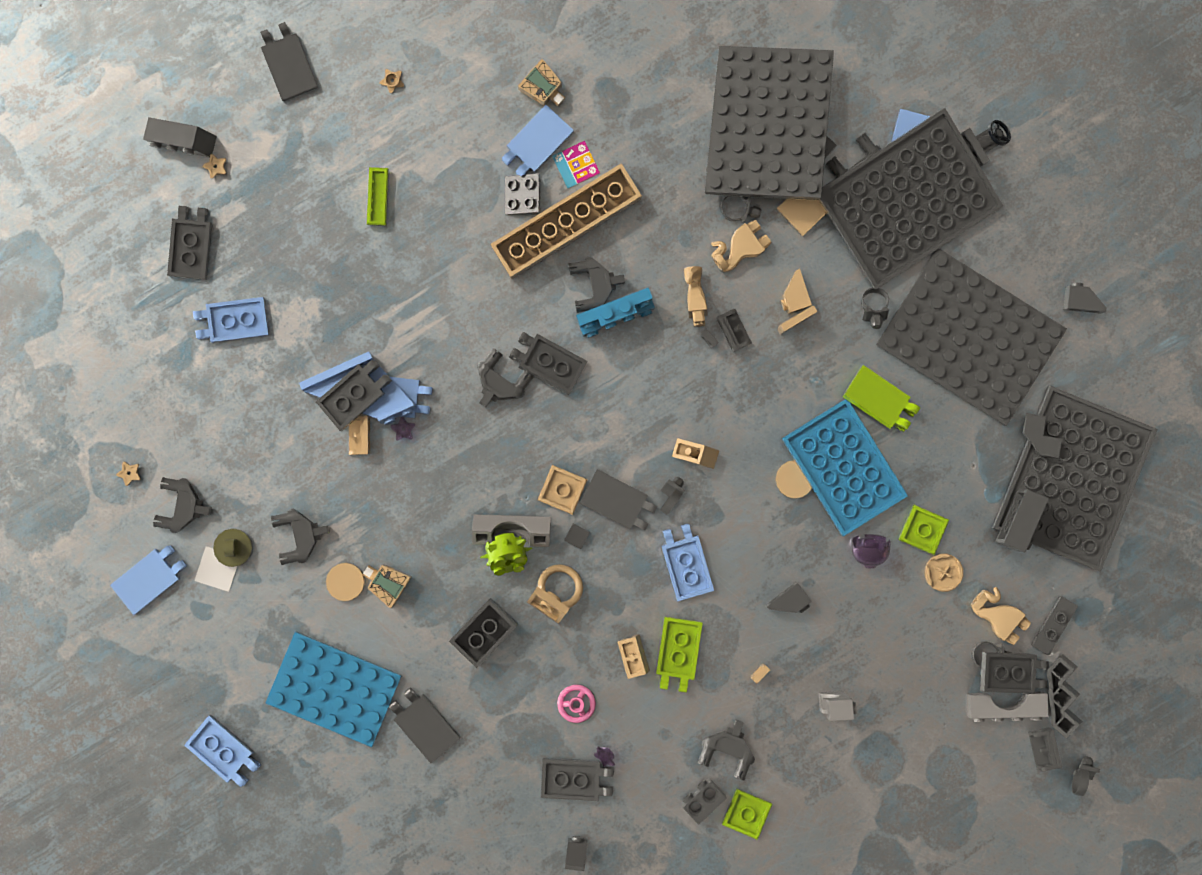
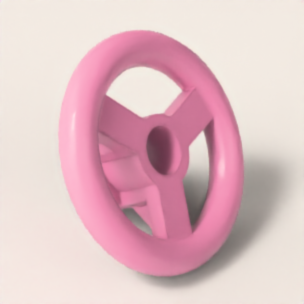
M571 685L560 693L557 705L559 713L565 720L572 723H581L593 715L596 701L593 693L587 687ZM580 691L577 697H573L570 701H564L565 696L569 692ZM585 694L590 700V707L587 713L583 710ZM573 702H580V706L574 707ZM564 707H569L572 712L579 713L580 717L568 715Z

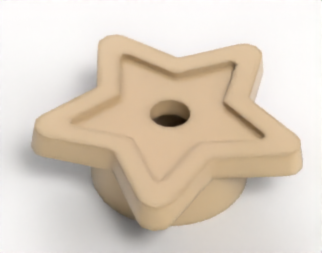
M386 69L385 77L380 81V84L387 86L389 93H393L396 87H404L403 82L400 80L402 72H391Z
M211 154L209 162L203 164V168L209 170L211 179L219 174L226 175L224 164L227 159H218L214 154Z
M125 461L122 462V470L116 476L123 478L126 486L133 480H141L138 475L139 464L129 465Z

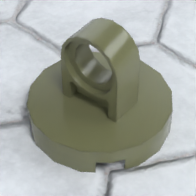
M228 529L217 536L214 541L213 550L215 557L220 563L225 566L236 567L244 564L250 558L253 545L250 537L242 530Z

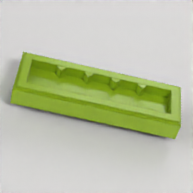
M369 167L367 225H387L388 168Z

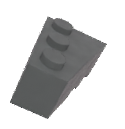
M148 117L143 140L150 142L149 146L161 149V146L170 151L177 152L179 150L186 154H196L210 158V155L213 154L217 136L198 126Z

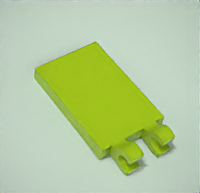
M864 365L859 369L842 396L887 428L891 429L894 425L902 432L909 428L911 422L899 417L901 412L905 411L909 416L914 417L920 410L918 405L908 402L911 398L910 396Z
M664 617L656 674L661 675L660 689L668 690L669 676L680 678L678 691L687 693L688 680L695 679L702 622Z

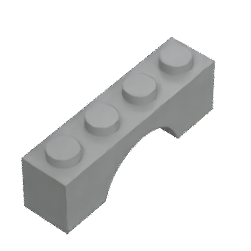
M474 514L472 544L486 545L487 542L495 541V536L514 533V535L522 536L526 539L530 546L549 547L551 517Z
M843 691L819 692L820 712L827 714L829 721L854 720L853 714H857L856 702H853V699Z
M1035 692V694L1023 693L1020 701L1008 708L996 706L987 693H966L967 717L973 719V722H984V718H992V721L997 722L1004 721V718H1011L1012 721H1023V718L1030 717V720L1040 721L1042 717H1048V694L1045 692Z

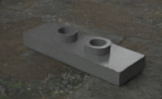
M1060 596L1031 645L1050 655L1078 606Z

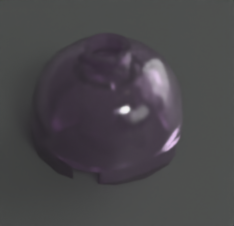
M865 534V538L859 539V536H856L852 539V554L856 561L866 568H875L888 559L891 541L887 542L886 537L874 534Z

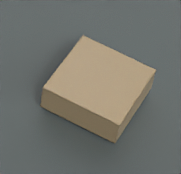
M762 664L751 675L752 680L758 684L770 669L765 664Z

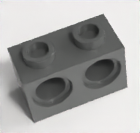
M710 778L707 781L704 779L696 787L698 790L693 795L689 793L682 800L684 802L682 804L683 809L698 825L727 799L726 795ZM713 789L715 795L712 798H707L705 796L706 790ZM694 802H698L701 804V808L698 811H693L691 805Z

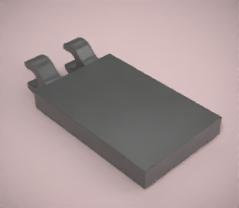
M285 22L278 25L283 39L273 42L268 29L260 32L266 44L261 47V50L283 102L318 88L296 33L291 35Z
M179 206L178 219L172 218L167 276L207 280L212 225L211 222H206L208 209L198 207L197 221L187 220L189 207Z
M522 332L518 342L529 346V349L524 354L518 349L513 348L509 358L521 362L518 368L569 395L587 361L539 334L533 338L527 333Z
M371 360L365 367L358 364L316 401L339 431H343L385 394L381 389L392 382L390 377L385 374L376 382L371 378L369 374L380 367L375 360Z
M598 469L580 501V504L629 529L634 524L646 530L649 523L637 518L641 508L655 513L657 506L646 501L647 494Z
M982 652L980 691L1035 694V688H1047L1048 680L1036 679V668L1048 669L1049 661L1038 660L1035 654Z
M410 687L404 692L405 697L412 702L408 708L404 710L397 700L391 703L389 707L397 715L394 719L397 725L430 763H433L460 740L461 737L424 694L418 697Z
M543 758L541 798L599 801V795L612 796L613 786H600V776L613 777L614 767H600L601 761Z

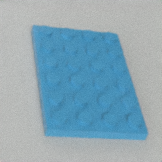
M846 399L782 438L842 537L908 496L851 403Z
M295 632L265 703L373 747L402 675L309 636Z

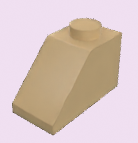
M800 269L794 272L782 295L781 305L784 311L787 310L788 314L812 306Z
M677 438L672 457L714 469L719 450Z

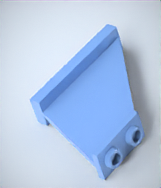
M368 351L300 382L299 385L305 393L321 398L358 364L365 367L371 360H374V357ZM379 367L369 375L376 382L384 374H387ZM392 380L390 384L381 389L385 394L362 414L378 419L381 424L385 423V425L395 422V418L399 416L406 417L411 415L413 410L417 408Z

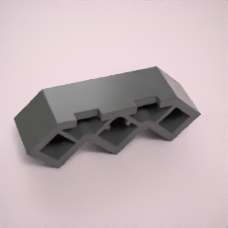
M1062 654L1047 670V678L1049 682L1051 724L1067 739L1083 721L1068 709L1080 693L1066 682L1068 677L1077 669V666Z

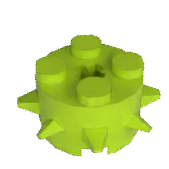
M505 533L495 536V541L487 542L485 546L487 554L480 556V558L488 559L487 566H490L491 570L494 571V575L501 576L513 571L518 573L525 569L524 565L528 560L526 552L531 550L532 547H524L526 539H522V536L515 537L514 533Z

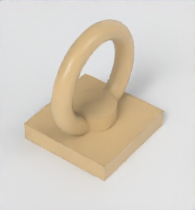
M550 566L540 575L538 586L527 603L559 624L568 610L582 596L583 583L581 577L569 566ZM556 572L568 574L575 583L574 595L571 599L561 602L560 598L554 593L546 592V581L550 575Z

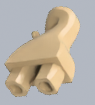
M756 220L743 224L735 231L730 243L729 259L725 260L723 258L727 250L724 242L716 241L711 243L713 247L718 246V249L712 253L711 257L722 272L731 271L744 258L758 257L772 243L766 234L760 239L755 237L754 233L761 229Z
M687 267L684 269V277L686 283L689 284L687 294L689 318H693L694 327L705 326L704 316H708L706 297L701 287L702 267Z
M997 587L993 588L995 595L987 590H982L971 603L974 613L990 622L993 633L999 639L1015 645L1020 638L1013 632L1016 626L1025 631L1031 625L1030 621L1025 617L1026 614L1010 605L985 607L984 604L987 601L990 603L999 602L1001 594Z

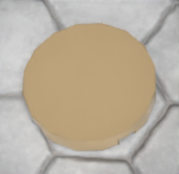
M795 460L784 463L778 469L775 478L779 491L786 497L800 498L808 494L812 489Z
M937 554L931 557L925 566V579L933 589L948 592L955 589L962 581L963 567L961 562L950 554Z
M337 564L327 574V590L337 600H353L364 589V575L354 564Z

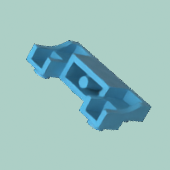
M649 287L576 315L582 335H587L590 338L598 335V331L603 327L610 329L617 326L616 322L623 320L625 323L635 319V315L645 317L652 314L651 310H654L655 306Z

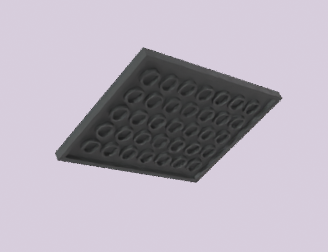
M719 46L705 194L821 200L834 50Z
M946 108L936 112L823 186L820 200L875 289H878L1003 207L1002 202Z
M937 249L932 254L876 345L999 423L1007 426L1067 328L946 252Z
M1049 386L1038 415L1046 417L1043 436L1062 439L1059 458L1038 455L1030 441L1027 440L992 528L998 531L1001 530L1018 489L1033 491L1048 498L1047 503L1049 507L1046 513L1041 515L1039 520L1041 525L1031 538L1033 539L1032 544L1101 572L1158 429Z

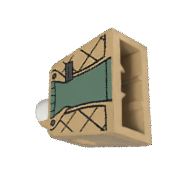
M543 59L538 62L518 85L520 92L543 106L550 100L559 106L565 100V97L558 92L562 87V82Z
M384 564L381 565L379 570L368 565L363 573L365 577L372 580L368 589L389 608H393L412 578L411 575Z

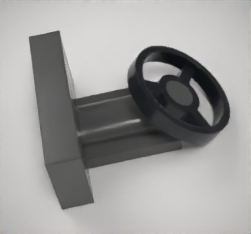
M1000 120L992 121L988 129L977 136L974 135L971 128L961 133L980 167L990 161L986 152L998 145L1004 146L1011 140L1008 127ZM999 125L1005 130L1007 137L1004 136V133L999 128Z

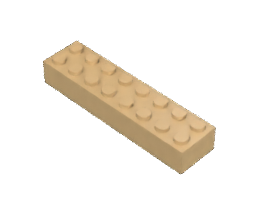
M621 163L490 245L510 278L513 279L640 201L642 195Z

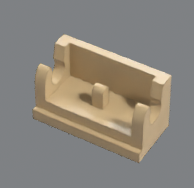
M359 416L349 425V455L370 454V416Z
M640 634L617 642L628 679L645 675L650 671Z

